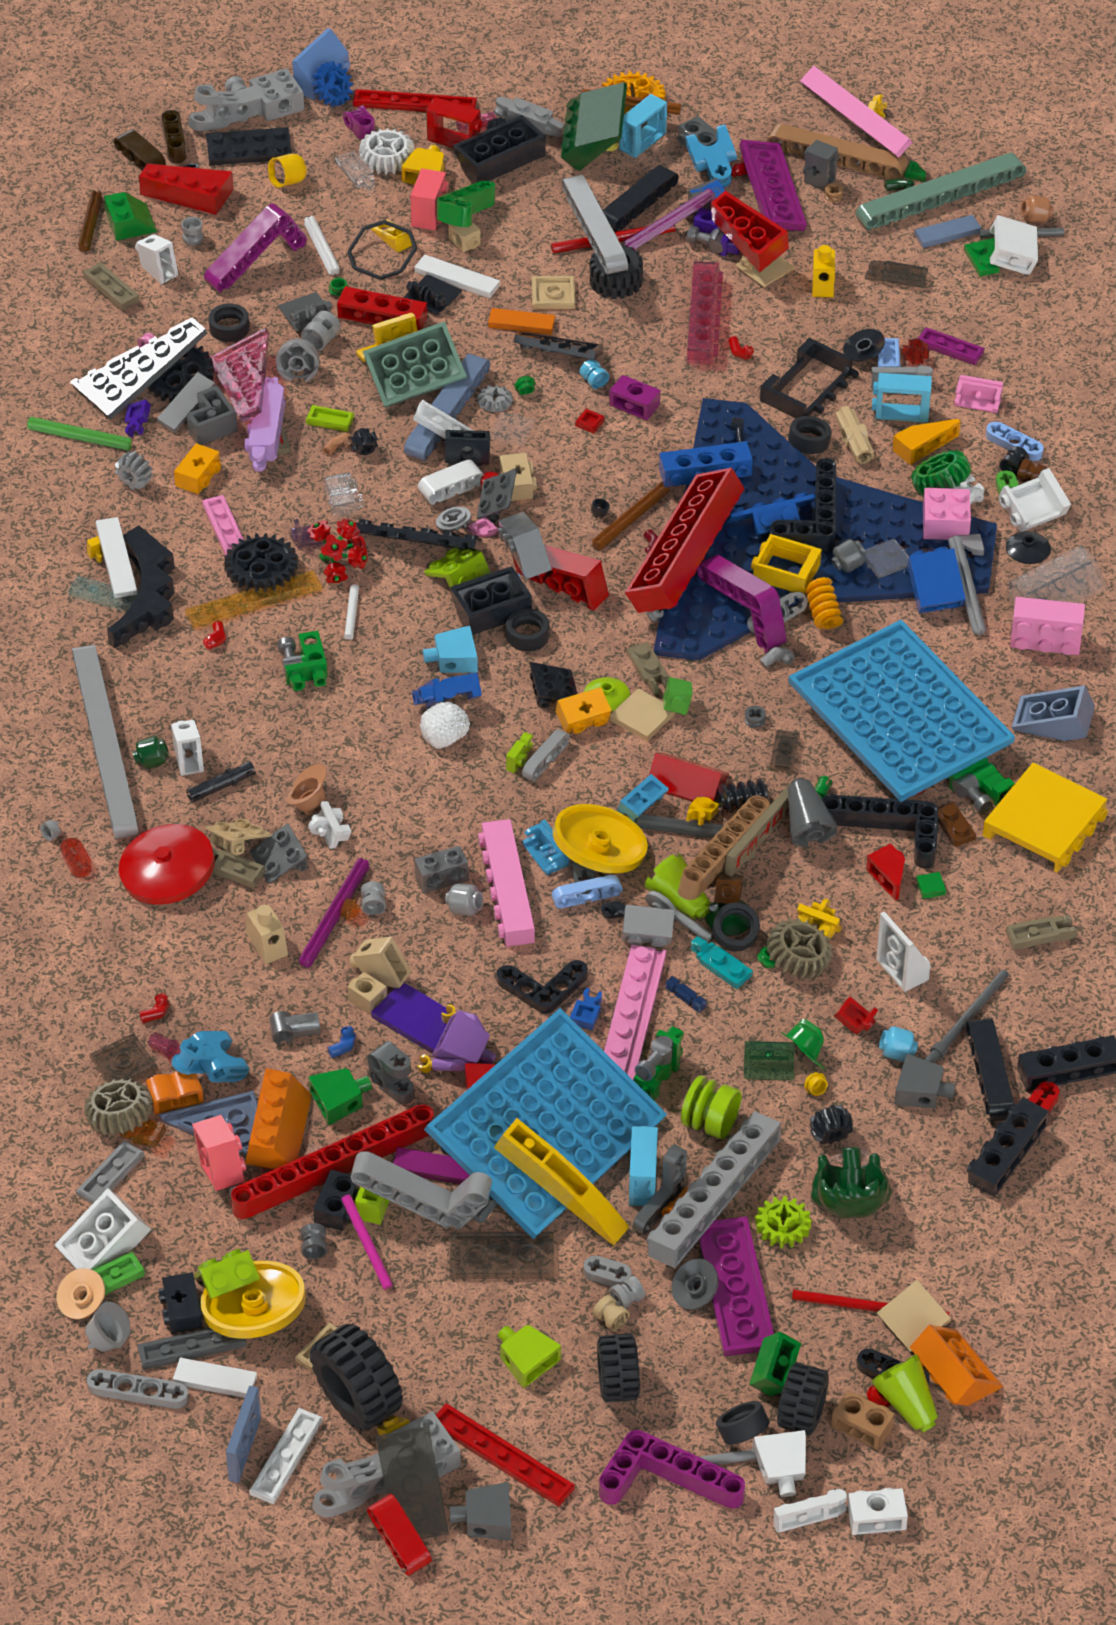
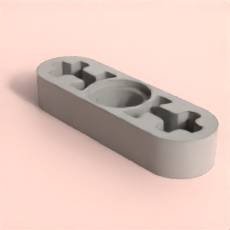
M789 593L780 599L784 622L806 609L808 601L803 593ZM795 599H799L797 606L790 608L787 607V605L792 604L795 601ZM750 616L747 623L748 628L755 634L752 616Z
M556 729L526 762L522 776L535 782L550 766L548 763L550 761L553 762L567 747L570 734L561 729Z

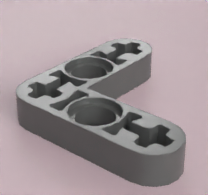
M673 1144L666 1152L663 1160L662 1187L636 1215L632 1224L634 1230L646 1235L662 1217L661 1212L669 1202L674 1201L686 1186L687 1151Z

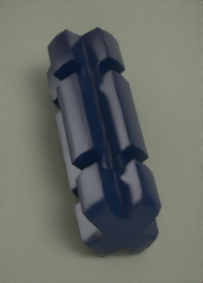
M671 976L666 981V989L672 993L675 991L677 997L689 1006L692 1004V1008L697 1012H702L706 1009L707 1000L702 996H697L698 993L686 984H680L681 981L678 978Z

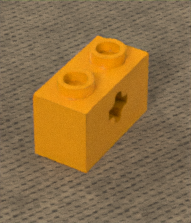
M196 443L174 470L175 486L199 494L203 488H207L212 476L218 474L221 469L219 451Z
M599 687L558 700L555 711L563 730L567 733L573 732L577 734L593 725L595 727L605 725L610 719L612 710L602 688Z

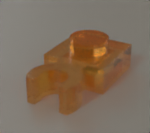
M148 1120L142 1122V1127H134L133 1132L129 1130L124 1135L122 1133H119V1135L124 1139L132 1138L134 1144L156 1148L167 1129L165 1123Z

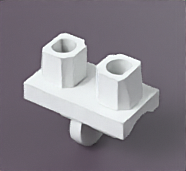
M323 801L320 804L321 811L317 815L312 816V821H310L308 828L312 834L323 836L329 849L337 847L339 841H347L349 839L351 829L349 825H339L343 820L341 809L331 808L328 801Z

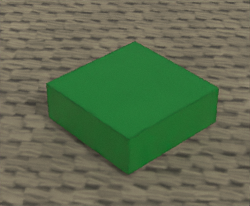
M940 872L916 876V883L922 899L946 895V888Z

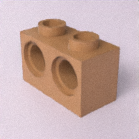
M847 1390L832 1413L831 1427L879 1450L894 1427L895 1413L885 1406H879L867 1400L861 1394H855Z

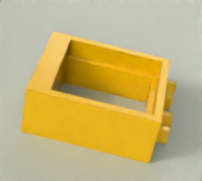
M770 534L767 541L762 542L759 556L754 557L751 570H754V576L771 586L791 592H801L805 595V587L812 582L821 565L822 549ZM772 556H777L803 564L798 574L768 566V563Z

